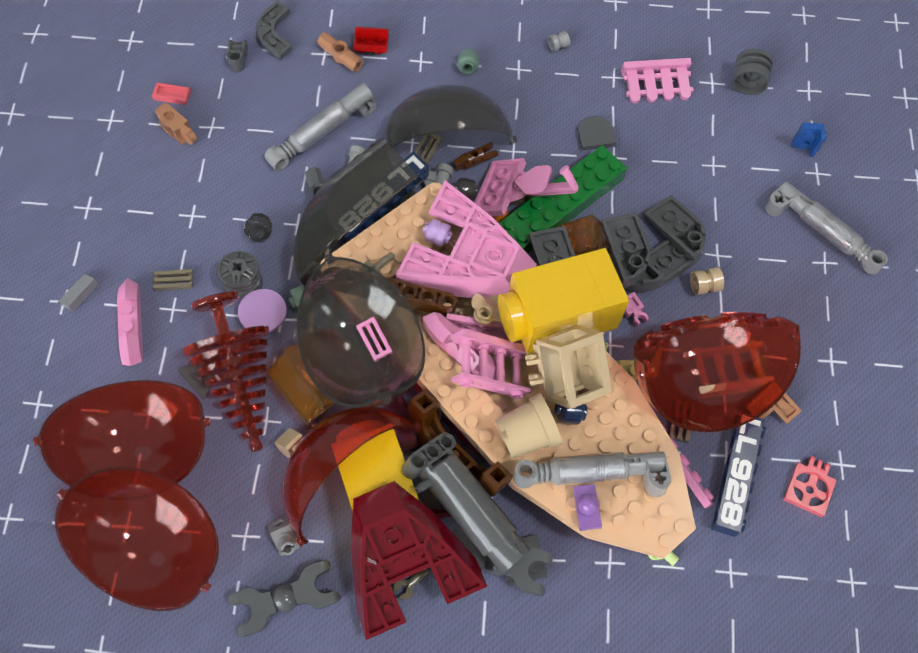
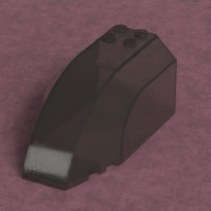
M379 139L376 143H372L363 153L355 156L350 163L320 187L307 205L296 233L294 261L297 277L310 294L325 286L320 269L321 261L347 243L342 236L418 177V174L388 142ZM412 191L409 194L406 193L402 197V200L399 204H397L396 206L393 205L391 208H389L388 213L394 210L402 203H404L406 200L411 198L416 193L414 191Z

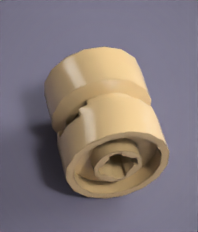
M715 267L706 269V272L702 270L691 272L690 284L695 295H702L708 293V291L711 293L722 291L724 289V277L721 269Z

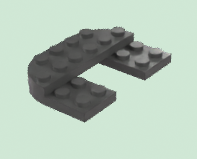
M672 195L644 212V218L661 232L667 240L650 250V259L646 272L638 282L624 288L626 290L647 292L658 289L695 265L703 255L706 231L702 222ZM606 238L589 247L587 253L606 248L608 254H611Z
M637 213L601 219L600 225L611 251V254H609L623 288L629 287L642 278L650 259V245ZM565 226L529 233V240L538 266L576 256Z

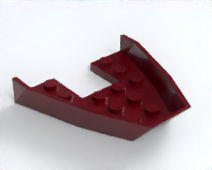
M395 481L353 499L351 556L357 614L366 640L406 623L405 615L390 584L431 567L447 604L487 587L476 557L432 510Z

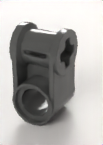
M243 40V42L228 41L227 58L230 69L233 72H241L245 68L246 56L248 54L247 40Z

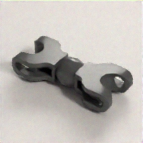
M462 529L453 530V534L476 557L481 571L487 570L494 576L505 574L506 577L515 581L521 592L535 596H544V586L530 578V570L537 564H551L554 557L551 553L530 547V551L502 574L487 555L484 557Z
M324 560L306 566L300 578L296 582L291 583V586L287 584L280 585L273 592L260 593L255 589L245 588L230 594L227 597L229 604L234 606L248 604L252 609L250 620L237 628L238 637H246L263 631L272 616L278 614V612H290L296 605L309 604L314 608L323 609L338 603L341 600L338 592L321 593L316 588L318 577L330 570V562Z

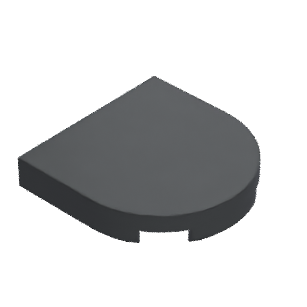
M592 116L581 122L578 136L582 150L597 149L601 145L605 148L616 147L617 142L614 130L608 120Z

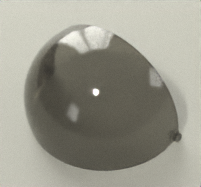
M437 85L412 94L396 107L385 126L383 148L379 150V157L387 158V153L404 141L444 131L467 129L496 131L507 135L510 145L517 143V137L513 136L510 122L502 108L488 95L462 85Z
M327 254L324 257V262L316 268L307 281L298 308L297 337L306 371L319 391L329 400L341 406L369 408L389 404L392 400L408 391L422 374L425 364V343L419 322L401 292L377 270L354 259L334 257L332 254ZM373 316L394 352L386 355L385 358L379 359L377 362L373 360L356 327ZM370 323L369 325L372 328L379 344L381 345L383 351H385L386 347L382 339L380 338L374 324ZM366 326L363 327L362 329L366 337L368 338L375 354H379V351L375 343L373 342Z

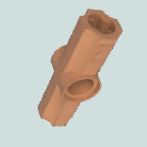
M325 32L319 36L317 44L331 54L335 62L344 64L353 72H358L364 64L363 59L348 49L344 41H338Z

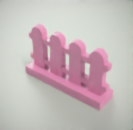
M691 58L624 62L621 68V76H624L623 79L628 84L626 97H629L630 101L634 104L640 101L641 96H646L647 101L651 103L656 101L658 95H663L665 101H671L674 94H679L682 100H688L694 91L693 87H690L688 78L691 76V71H688L692 64ZM672 78H677L678 88H673ZM655 79H660L662 89L656 88ZM638 80H644L645 90H640Z

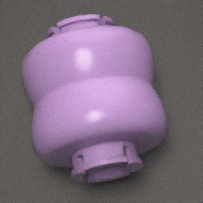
M432 219L430 223L427 221L422 232L425 233L424 239L427 242H432L438 247L443 246L444 243L448 244L452 236L450 225L442 223L438 219Z

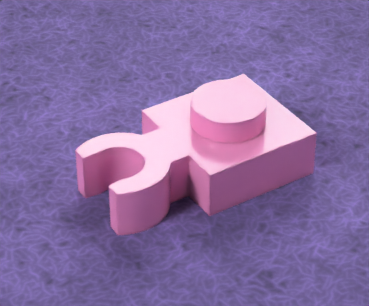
M635 292L627 295L629 303L624 312L626 317L632 316L636 327L640 325L638 318H642L645 323L648 322V315L642 312L644 305Z

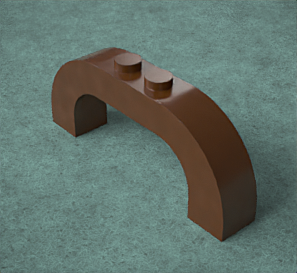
M426 389L413 397L408 407L411 424L423 445L440 434L447 433L441 426L437 416L439 402ZM457 442L456 446L452 449L454 454L458 456L491 497L511 482L513 475L499 461L487 470L481 467Z

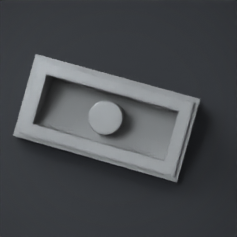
M84 274L64 294L58 303L73 313L99 284L94 278Z

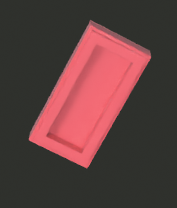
M157 82L152 98L153 100L187 105L191 89L190 87Z

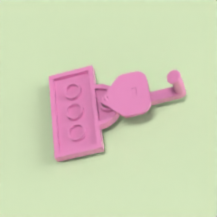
M524 158L498 160L492 162L474 203L491 216H504L509 203L523 198L526 194L532 196L576 193L579 187L568 165L562 167L559 172L565 177L567 182L548 183L552 175V168L549 165L535 166L525 172L523 171L526 165Z

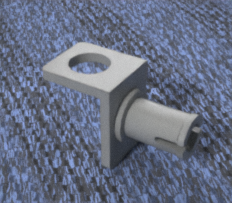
M287 516L267 524L269 533L280 556L291 555L295 550L299 549V544Z

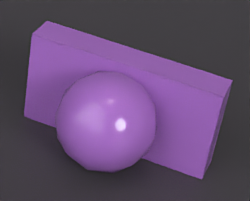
M595 484L573 486L579 531L601 529L600 503L597 499Z

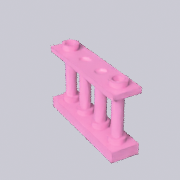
M464 328L452 335V343L459 344L462 347V373L452 377L451 382L458 383L461 387H475L509 395L513 399H522L523 396L532 392V388L521 386V360L527 355L523 344ZM470 348L479 351V376L470 374ZM488 352L494 353L496 356V380L488 378ZM504 356L513 360V384L505 382Z

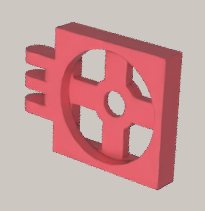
M810 456L807 466L799 462L795 465L783 500L822 518L826 513L837 480L827 476L831 464L826 463L822 469L823 461L818 459L816 465H813L815 457ZM802 473L810 475L806 483L796 480V477ZM818 479L825 482L827 486L826 493L817 489ZM806 487H812L813 493H807ZM794 488L801 491L803 495L801 501L795 495ZM814 497L823 501L819 506H809L811 499Z

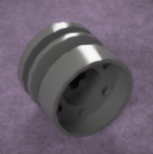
M747 49L737 56L732 83L738 92L747 95H757L768 89L773 64L770 54L760 49Z
M241 250L232 251L220 260L218 275L226 293L230 297L242 300L250 292L262 288V275L258 262L252 254Z

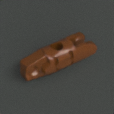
M489 142L460 155L459 158L453 160V166L456 171L465 168L469 169L493 159L499 154L497 150L487 152L494 146L492 142Z

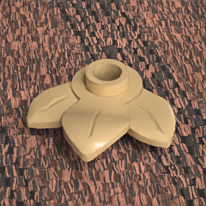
M476 293L473 296L471 305L475 310L474 319L476 322L482 325L490 324L492 321L501 322L497 303L498 295L484 298L479 293Z

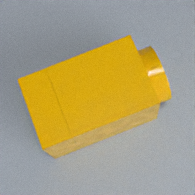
M606 248L512 273L509 292L499 294L497 303L501 323L508 339L511 342L521 340L526 353L529 354L534 352L533 344L536 343L537 339L576 325L602 332L617 329L629 299Z
M366 420L350 425L336 435V443L331 444L352 512L354 498L393 481L418 499L412 479L407 478L402 472V465L405 463L392 424L383 426L380 420Z

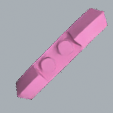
M127 278L119 286L117 294L118 338L122 365L132 366L143 360L141 300L139 284Z
M437 312L422 317L424 329L431 339L462 365V347L459 344L452 343V335L460 331V329ZM470 348V372L479 376V351ZM488 354V378L496 380V360Z

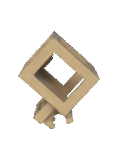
M576 325L537 339L536 343L533 344L534 352L525 355L527 365L538 364L539 371L528 375L530 385L543 384L545 398L548 401L572 409L612 393L602 331ZM583 388L591 390L578 396L575 393Z

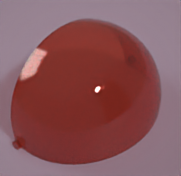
M153 380L125 381L94 388L66 401L48 416L38 436L33 438L34 445L40 447L42 457L53 474L71 488L84 494L104 499H138L155 495L173 487L194 469L203 452L206 426H210V418H205L203 407L198 397L184 387Z
M359 406L330 415L306 433L293 450L287 462L281 492L284 513L290 526L298 535L295 541L300 546L306 545L309 542L301 531L303 516L311 499L327 477L355 450L386 431L407 427L416 434H419L422 426L417 421L414 424L410 423L400 414L386 408Z
M112 467L91 472L77 480L68 489L64 490L61 488L56 496L59 497V502L55 511V528L59 542L67 557L78 571L106 594L123 603L141 609L171 611L190 604L200 592L204 591L207 593L212 586L208 583V580L215 570L219 555L217 532L212 519L203 505L178 483L165 476L144 469Z

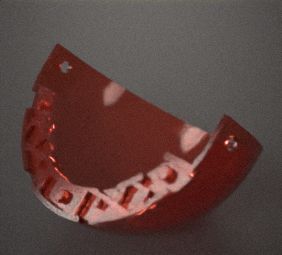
M753 312L721 313V317L708 318V315L705 314L673 321L662 325L661 330L655 333L653 330L647 332L635 342L633 346V362L636 378L648 402L666 420L676 426L697 432H720L737 428L767 412L782 398L790 387L800 362L801 342L799 325L780 316L767 318V314ZM715 384L713 390L704 394L700 393V386Z

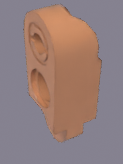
M164 102L155 110L159 124L164 128V131L183 145L187 142L193 145L198 140L190 128L188 120L169 104Z

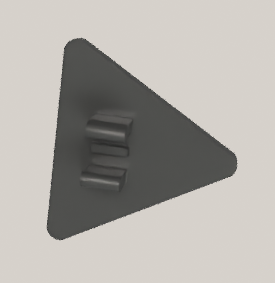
M215 360L179 367L178 371L202 399H206L222 362Z

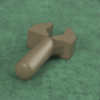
M389 252L376 263H371L369 260L363 264L362 271L374 270L373 274L381 275L380 269L395 259L394 253Z
M424 569L413 575L409 580L395 582L394 593L401 587L408 586L406 592L399 597V600L411 599L414 596L412 592L413 587L429 574V570Z

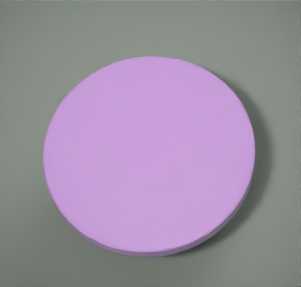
M258 289L250 292L241 300L238 307V317L241 324L247 330L258 334L269 333L277 329L285 320L287 313L284 299L277 292L269 289Z

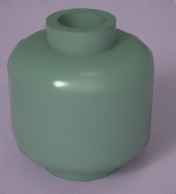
M473 49L462 50L457 60L459 71L467 75L475 73L478 70L480 61L478 53Z

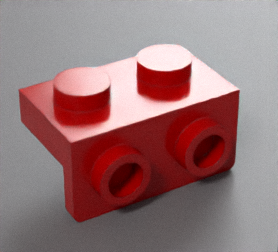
M355 27L353 51H358L359 53H387L389 44L388 28Z

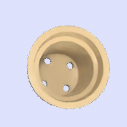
M541 393L529 398V402L495 420L512 459L548 446L553 448L563 444L555 420Z

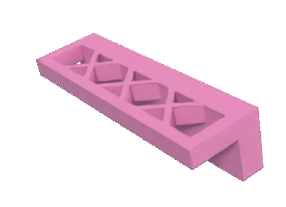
M454 314L446 315V319L460 330L464 328L509 340L501 322L492 321L490 324L482 325L476 322L474 317ZM521 340L516 341V343L523 344Z

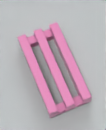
M374 316L356 326L375 362L385 358L388 354L394 353ZM370 323L374 324L380 338L382 339L386 347L385 351H383L381 345L379 344L372 328L369 325ZM365 326L379 351L377 355L362 329Z

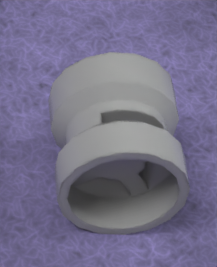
M565 30L557 35L552 34L548 36L550 49L554 52L561 47L566 48L570 46V38Z

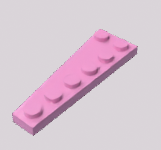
M670 437L675 447H679L676 441ZM681 454L680 458L686 483L704 508L714 505L712 501L714 499L713 494L708 488H703L700 483L702 481L701 477L696 471H691L688 466L690 464L689 460L684 454Z

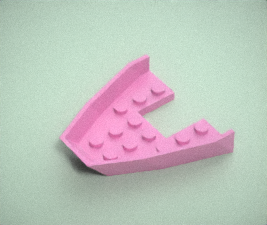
M445 180L429 210V215L460 226L463 230L450 256L412 242L396 273V279L453 293L456 297L473 298L476 293H479L484 298L509 292L512 273L536 267L537 264L491 215Z

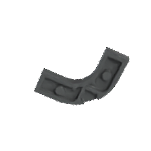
M277 0L262 13L257 26L258 37L263 47L282 60L292 50V45L280 38L275 33V28L290 13V8Z

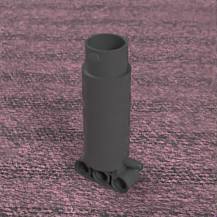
M442 433L412 453L402 465V472L409 479L421 478L422 482L415 487L416 493L429 488L484 557L487 555L503 574L527 554L530 549L515 532L517 530L516 526L458 456L454 454L452 449L456 446L455 438L449 433Z

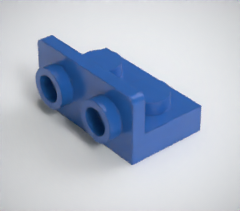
M803 122L791 141L792 147L799 149L808 148L810 157H814L827 138L824 124Z

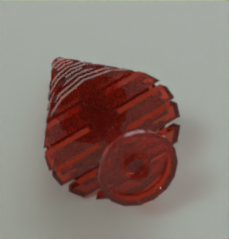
M237 291L218 293L192 302V310L195 312L212 311L218 335L202 339L182 349L185 356L193 357L190 359L192 366H204L197 370L201 377L214 376L205 380L204 383L207 387L227 385L212 391L211 393L214 398L236 394L235 397L220 401L219 404L222 408L240 406L239 409L232 410L226 413L229 419L243 417L242 421L236 422L233 425L236 429L246 427L247 432L240 435L243 440L249 439L252 452H258L263 448L259 435L264 433V428L256 429L255 424L264 422V415L253 417L252 413L265 409V402L250 405L249 402L265 397L266 390H257L249 393L247 391L266 384V377L244 380L260 375L267 370V364H255L267 359V351L260 350L268 346V339L263 337L268 335L269 326H253L230 331L224 307L232 305L239 300V293Z

